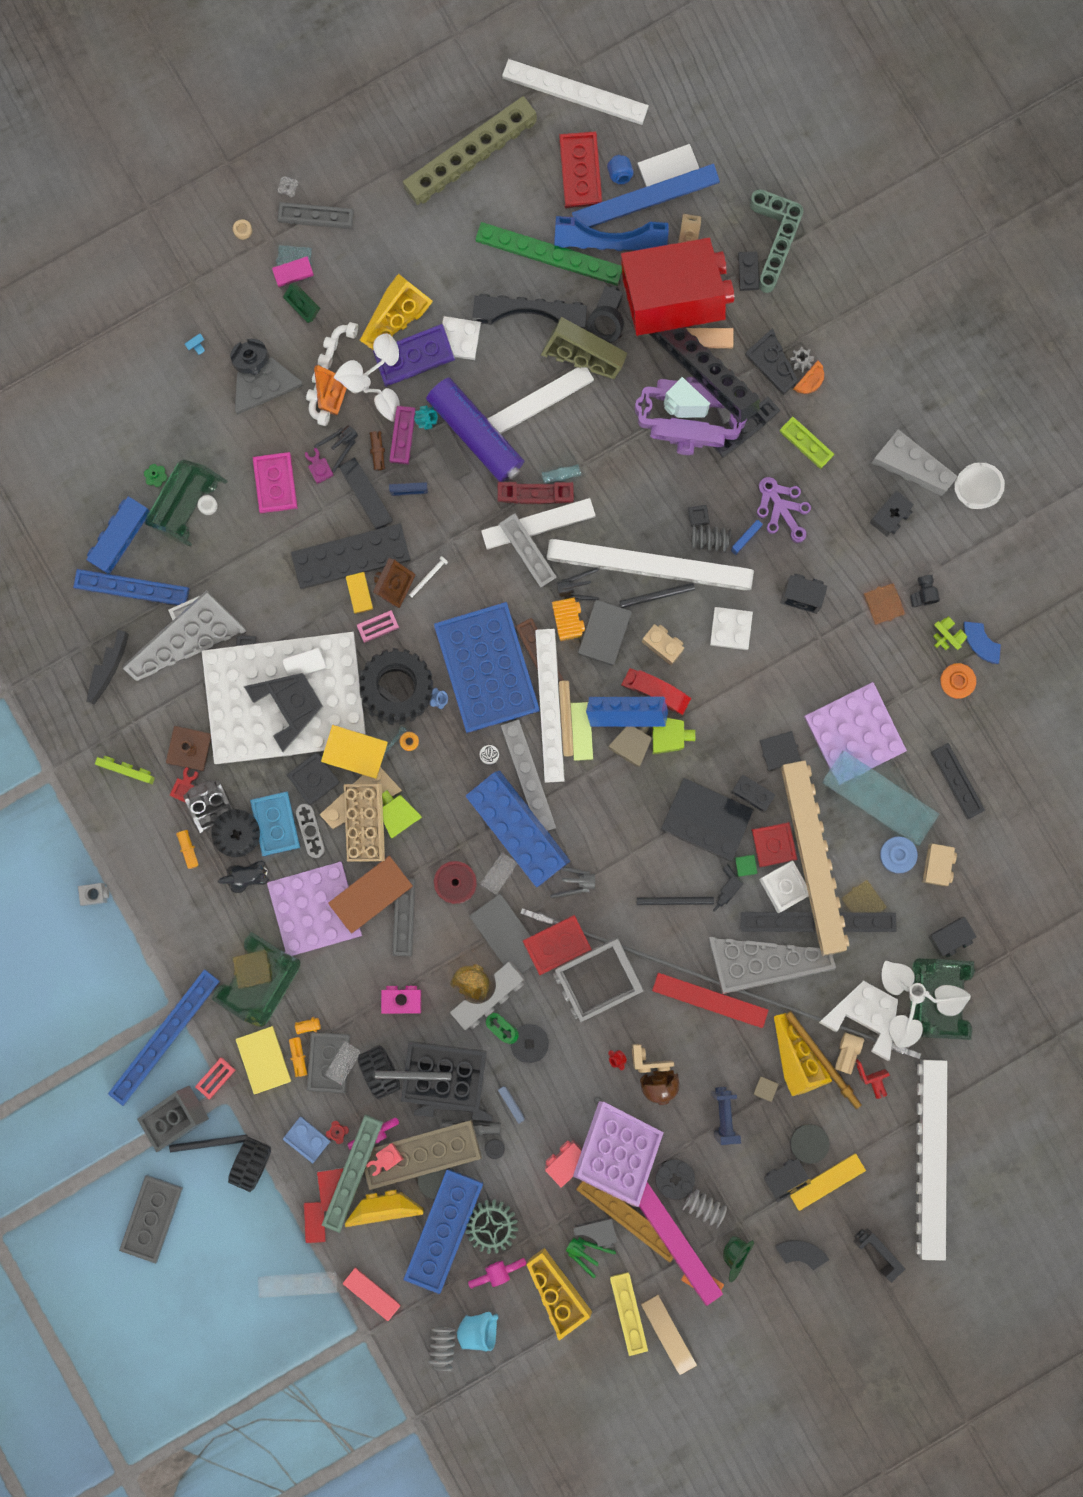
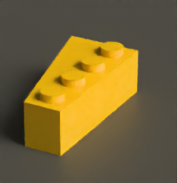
M545 1248L528 1260L527 1267L540 1293L541 1300L548 1312L551 1324L554 1326L557 1338L561 1340L591 1317L592 1311Z

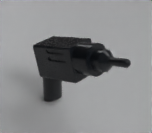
M728 864L723 868V871L729 880L720 890L721 894L718 896L717 905L713 909L714 912L719 906L727 905L743 885V882L739 880Z

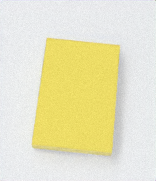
M273 1026L236 1039L254 1095L291 1082Z

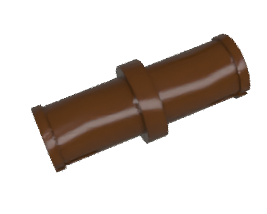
M381 431L369 433L371 440L370 454H372L374 471L386 469L383 454L385 453V448L382 445Z

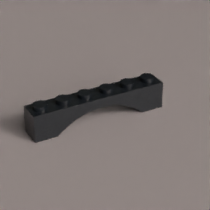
M479 294V296L475 295L473 321L492 325L510 315L536 314L551 319L556 323L563 317L585 329L587 305L581 302L566 304L560 300L546 302L544 299H535V301L524 297L510 299L504 295L490 297L488 294Z

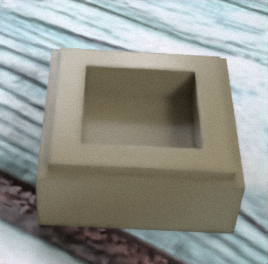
M760 1076L753 1095L772 1102L779 1084Z

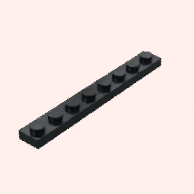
M740 912L741 932H816L812 912ZM839 912V915L843 916L845 922L843 932H896V913Z

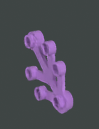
M771 477L762 479L759 484V490L763 495L760 507L757 509V516L765 518L769 513L767 508L769 498L774 502L771 520L767 525L768 533L775 534L778 531V519L781 513L792 531L790 534L791 540L795 543L803 542L806 538V531L804 528L798 527L788 509L799 511L801 514L806 515L811 510L810 504L807 502L800 504L783 500L777 494H786L796 499L801 494L800 488L797 486L791 488L780 486ZM769 483L772 485V488L767 489L765 485ZM797 490L798 495H793L791 491ZM807 506L808 511H803L801 507ZM764 509L766 511V514L761 515L759 513V510ZM774 525L776 530L771 531L769 526ZM796 531H800L802 533V536L797 537L795 534Z

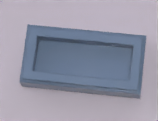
M502 1086L499 1088V1093L518 1124L524 1121L525 1117L507 1087Z

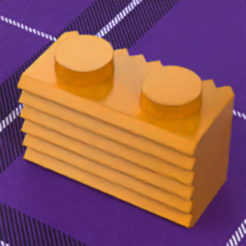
M575 598L552 602L559 640L566 641L582 637L585 627L583 620L579 621L578 613H581L579 602H575Z

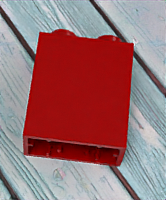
M710 237L621 253L622 280L636 336L726 320V304L734 303V290L731 280L722 281L720 275L726 274L725 256L723 251L714 253Z

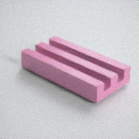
M392 610L357 625L364 643L399 629ZM389 616L391 617L390 620H387L369 629H366L364 631L362 629L363 627H366L384 618H387ZM392 623L394 624L393 626L388 627V628H386V629H384V630H381V631H379V632H377V633H374V634H372V635H370V636H367V637L365 636L366 634L371 633V632H373V631H375V630H378V629H380V628H382V627H385V626H387V625H389V624H392Z

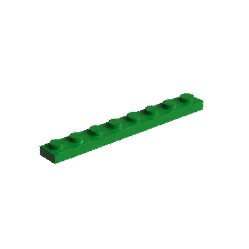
M481 222L475 241L616 286H618L622 274L621 265Z

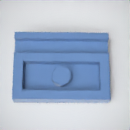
M301 1116L283 1138L286 1143L312 1164L331 1142L330 1139Z

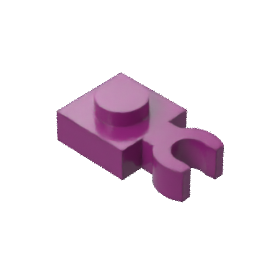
M314 448L316 455L310 457L306 452L305 457L309 462L313 463L308 467L316 483L319 484L334 475L326 459L320 460V453L317 448Z

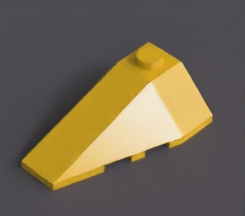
M786 1013L774 1016L784 1079L791 1095L803 1094L832 1082L829 1073L785 1017Z

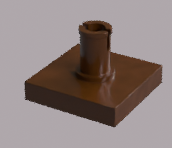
M389 558L383 571L375 574L380 577L374 576L376 586L373 593L394 607L400 608L416 574L396 560Z
M174 726L166 763L204 772L212 740L211 733Z

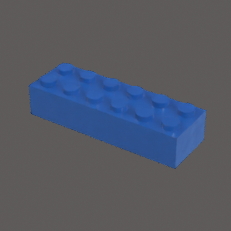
M500 770L491 774L466 795L469 802L536 888L570 862L566 854Z

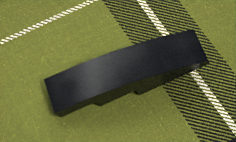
M118 630L114 648L106 647L102 666L94 665L86 702L95 704L108 687L124 654L129 636L127 632Z

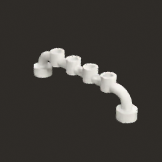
M350 322L348 325L338 326L334 329L331 338H325L323 346L327 350L325 355L320 354L318 365L325 369L331 367L332 356L337 348L340 334L345 332L347 337L355 339L358 333V324ZM315 372L312 377V383H316ZM315 384L314 390L309 389L307 392L306 400L310 401L308 410L310 415L318 420V425L327 426L330 412L321 410L318 413L316 411L318 399Z

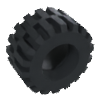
M381 1045L358 1055L361 1072L375 1098L379 1100L400 1090L399 1079L373 1078L374 1071H395L387 1052Z
M248 1137L235 1158L228 1176V1183L248 1192L253 1191L268 1162L271 1146Z

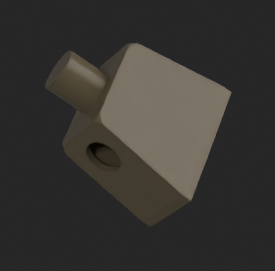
M626 727L609 745L608 749L639 768L652 739L646 734L650 727Z

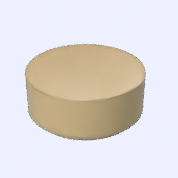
M241 219L234 223L233 232L238 239L245 240L251 236L252 227L247 220Z

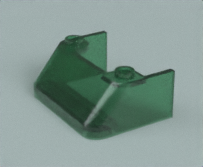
M181 460L174 468L150 510L145 524L170 539L191 547L192 543L187 541L190 532L186 523L196 508L199 499L204 493L208 494L215 491L218 485L217 482L227 484L228 480L205 465Z

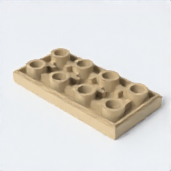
M382 783L344 784L347 861H385Z

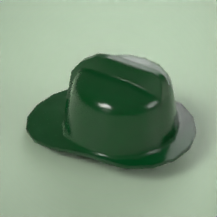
M733 1236L725 1246L723 1258L731 1268L729 1282L732 1283L739 1275L748 1254L754 1246L753 1240L747 1243Z

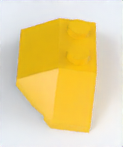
M396 1189L385 1191V1195L377 1196V1193L366 1194V1198L360 1201L345 1222V1227L423 1215L424 1208L404 1193H397Z

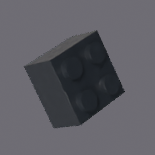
M800 574L790 575L780 603L817 614L822 608L828 586L824 585V582L821 580L813 579V581H810Z

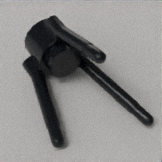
M349 425L344 429L341 427L337 432L314 445L315 448H318L337 436L339 440L331 447L332 450L341 443L344 445L348 443L333 467V473L339 467L350 448L356 443L355 439L358 437V434Z
M594 568L557 582L559 596L565 597V599L599 600L598 597L571 595V593H574V587L591 583L590 580L577 583L572 581L597 572L599 568Z

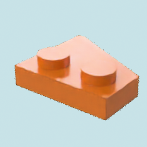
M316 365L314 371L318 408L328 411L333 415H338L347 388L341 382L334 379L336 373Z

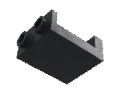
M868 1228L866 1230L861 1229L854 1236L856 1239L853 1242L860 1249H863L870 1242L888 1262L880 1272L891 1283L906 1270Z

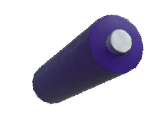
M450 377L438 383L429 392L426 401L499 482L516 477L520 472L519 469L525 462L524 459Z

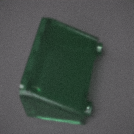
M251 932L244 941V949L249 952L246 958L252 960V957L255 959L253 954L258 956L263 953L266 955L258 963L252 960V963L251 961L250 963L246 961L247 968H249L246 972L250 977L248 971H251L255 978L254 982L251 977L246 979L239 974L241 972L246 974L243 971L246 968L243 965V961L239 971H237L239 973H236L230 985L223 984L218 986L211 1000L241 1020L262 1027L270 1019L299 970L300 960ZM264 962L268 967V973H265V975L259 966L260 963L264 964ZM255 967L258 972L261 971L264 975V978L260 981H257L252 971ZM240 976L245 981L247 980L246 983L248 984L250 982V986L244 983H240V979L238 977ZM266 977H268V981L266 980V982L263 981L262 983H259Z
M918 958L914 961L912 967L914 973L913 984H922L934 999H936L935 990L943 985H951L964 990V981L971 980L975 973L974 961ZM925 997L923 1002L916 1003L912 1020L921 1022L923 1027L921 1037L971 1040L972 1026L968 1020L962 1019L963 1010L957 1015L946 1016L938 1011L937 1003H933L928 997Z

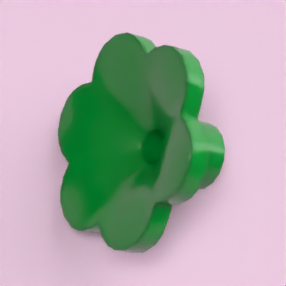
M156 464L150 465L149 469L144 471L147 485L160 487L162 482L167 481L166 469Z

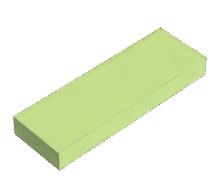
M588 702L571 703L574 761L593 760L592 731L586 713Z

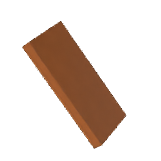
M388 856L385 861L380 862L328 902V904L352 934L411 889L413 885L392 858Z

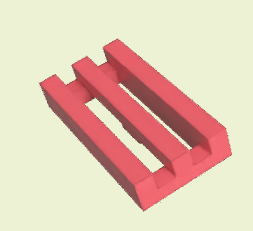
M221 1057L195 1088L210 1100L236 1069ZM222 1063L224 1065L223 1068L203 1089L201 1086ZM226 1069H228L229 1072L209 1094L207 1091L226 1071Z

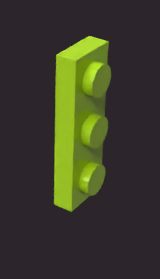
M793 416L779 431L820 469L834 456L831 450Z
M104 756L103 759L99 757L96 759L95 765L153 785L155 777L150 776V771L142 768L139 771L133 770V765L122 762L121 765L114 763L115 759Z

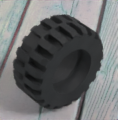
M393 648L391 652H388L387 649L383 650L380 655L375 654L371 661H367L364 670L361 672L359 686L362 704L365 709L369 710V714L372 717L376 716L377 720L382 723L383 721H388V724L394 725V722H399V725H402L408 720L412 722L417 716H421L424 713V709L430 703L433 689L431 671L427 669V664L424 660H419L420 656L409 654V650L404 649V652L398 651V648ZM392 671L407 674L414 683L412 696L406 701L398 703L384 699L378 691V682L384 674Z

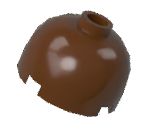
M674 1070L653 1071L654 1075L649 1077L647 1074L643 1075L640 1078L641 1090L649 1101L658 1103V1105H666L677 1096L680 1082L678 1073L674 1074Z

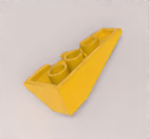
M398 273L386 289L360 341L374 350L373 344L379 335L388 333L393 337L399 330H404L411 321L419 319L433 301Z

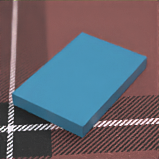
M288 791L250 800L253 816L260 828L259 844L262 856L301 848Z

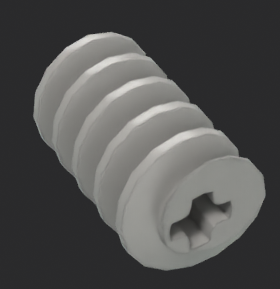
M698 1189L688 1195L682 1207V1210L690 1207L689 1214L697 1211L696 1218L703 1215V1222L709 1218L710 1226L716 1222V1229L723 1221L727 1211V1206L725 1205L720 1208V1202L717 1201L713 1204V1198L710 1197L706 1200V1194L703 1193L699 1196Z
M450 1327L432 1328L431 1331L437 1333V1335L431 1336V1339L436 1341V1343L430 1344V1347L435 1349L434 1352L429 1353L430 1356L434 1357L433 1360L428 1361L429 1364L434 1365L432 1369L438 1371H451L453 1369V1366L449 1363H452L454 1360L450 1356L454 1354V1350L450 1347L455 1346V1342L451 1339L456 1338V1334L451 1331L456 1329Z

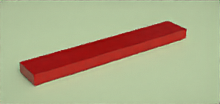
M657 973L652 989L653 992L763 1028L769 1011L768 1009L661 973Z

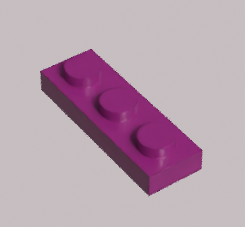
M397 406L390 463L409 465L416 408Z

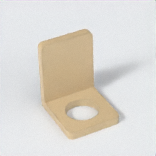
M683 214L678 243L698 240L701 225L700 216Z

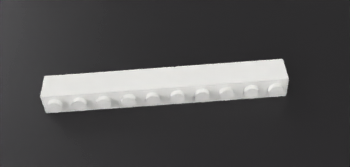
M920 1059V1064H917V1075H920V1083L917 1084V1095H920V1103H917V1115H920V1123H917L916 1127L917 1135H920V1143L916 1145V1152L919 1155V1162L916 1163V1173L919 1174V1182L916 1183V1194H919V1202H916V1214H919V1222H916V1234H919V1242H916L915 1251L922 1260H946L947 1061Z

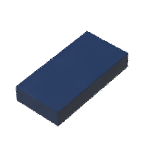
M427 482L389 484V491L392 496L427 494L428 484Z

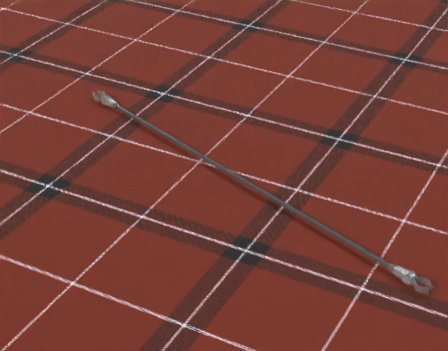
M522 908L521 914L535 918L538 922L551 926L559 922L543 913H534ZM583 931L585 936L603 943L609 941ZM622 945L625 951L720 985L719 980ZM746 990L737 991L817 1021L823 1019ZM842 1025L839 1027L841 1030L874 1042L877 1041V1038ZM892 1042L891 1050L920 1059V1053L909 1050L907 1047L899 1048Z

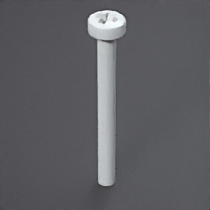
M441 556L439 558L441 561L409 594L410 597H413L443 564L447 565L448 561Z

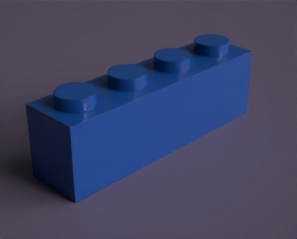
M129 496L126 500H122L118 507L119 511L110 518L109 526L100 533L98 543L87 554L88 558L86 560L107 574L112 572L151 513L148 508Z
M589 697L586 713L590 727H666L668 709L665 697Z

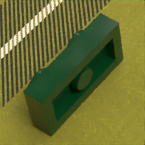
M296 282L290 284L283 295V298L307 323L312 322L321 309Z

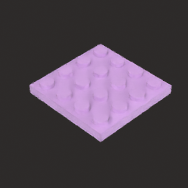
M873 682L804 716L837 785L907 751Z
M342 862L267 883L287 957L362 936L360 928L351 934L328 904V902L349 887Z
M599 1101L573 1177L632 1206L639 1207L664 1132L605 1102Z

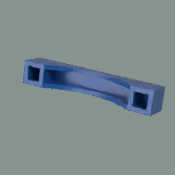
M556 216L554 245L562 248L572 246L580 249L589 247L599 250L637 251L667 245L669 227L668 223L648 222L633 231L606 233L584 225L575 217Z

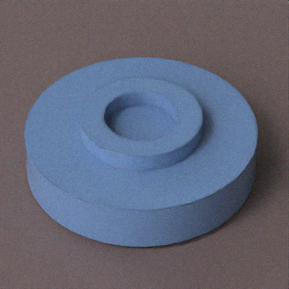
M893 837L882 845L880 860L888 871L904 873L911 870L916 864L917 849L909 839Z

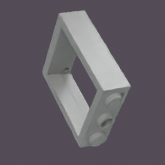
M618 937L556 967V973L553 974L558 984L561 983L564 988L562 994L567 1002L570 1001L573 1006L571 1008L572 1014L575 1019L579 1018L580 1022L644 991ZM613 947L633 987L583 1012L563 971Z

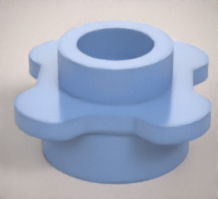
M433 688L430 705L443 709L448 702V695L444 690L438 691L437 688Z

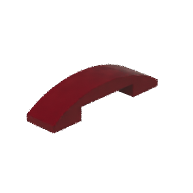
M554 482V484L497 483L498 502L557 504L574 501L573 482Z

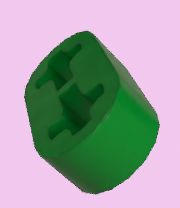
M492 1013L487 1017L486 1026L501 1041L507 1044H513L517 1041L519 1036L517 1029L503 1016ZM494 1019H497V1022L501 1025L500 1027L494 1025ZM504 1030H507V1031L511 1032L510 1034H511L512 1037H511V1038H507V1034L504 1033L503 1031H504Z

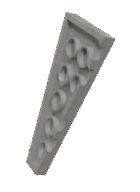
M206 590L123 665V669L138 681L158 672L161 668L176 664L177 661L183 658L187 659L213 647L214 644L223 640H229L232 636L239 633L242 634L247 630Z
M715 937L708 938L722 994L836 969L833 955L822 956L820 948L795 947L794 945L785 946L755 941H736L734 939H717Z

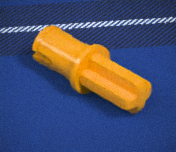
M188 830L176 833L182 849L180 852H183L187 868L193 869L199 864L194 852L195 846L192 845Z
M299 1037L289 1039L292 1054L290 1060L293 1061L295 1077L308 1075L304 1060L306 1056L303 1055L301 1040Z

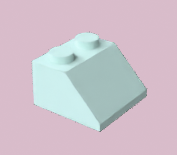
M682 377L666 393L664 408L670 415L674 414L677 418L705 417L710 403Z

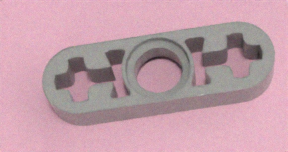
M301 804L296 810V816L307 853L313 858H320L325 853V846L314 809L308 804ZM302 808L310 810L308 819H313L314 822L302 824V822H306L305 817L300 815L303 812ZM308 826L316 828V833L312 837L307 836L305 833V829ZM318 837L319 841H315L318 847H321V850L316 855L314 852H311L314 846L312 842L308 844V840H314Z

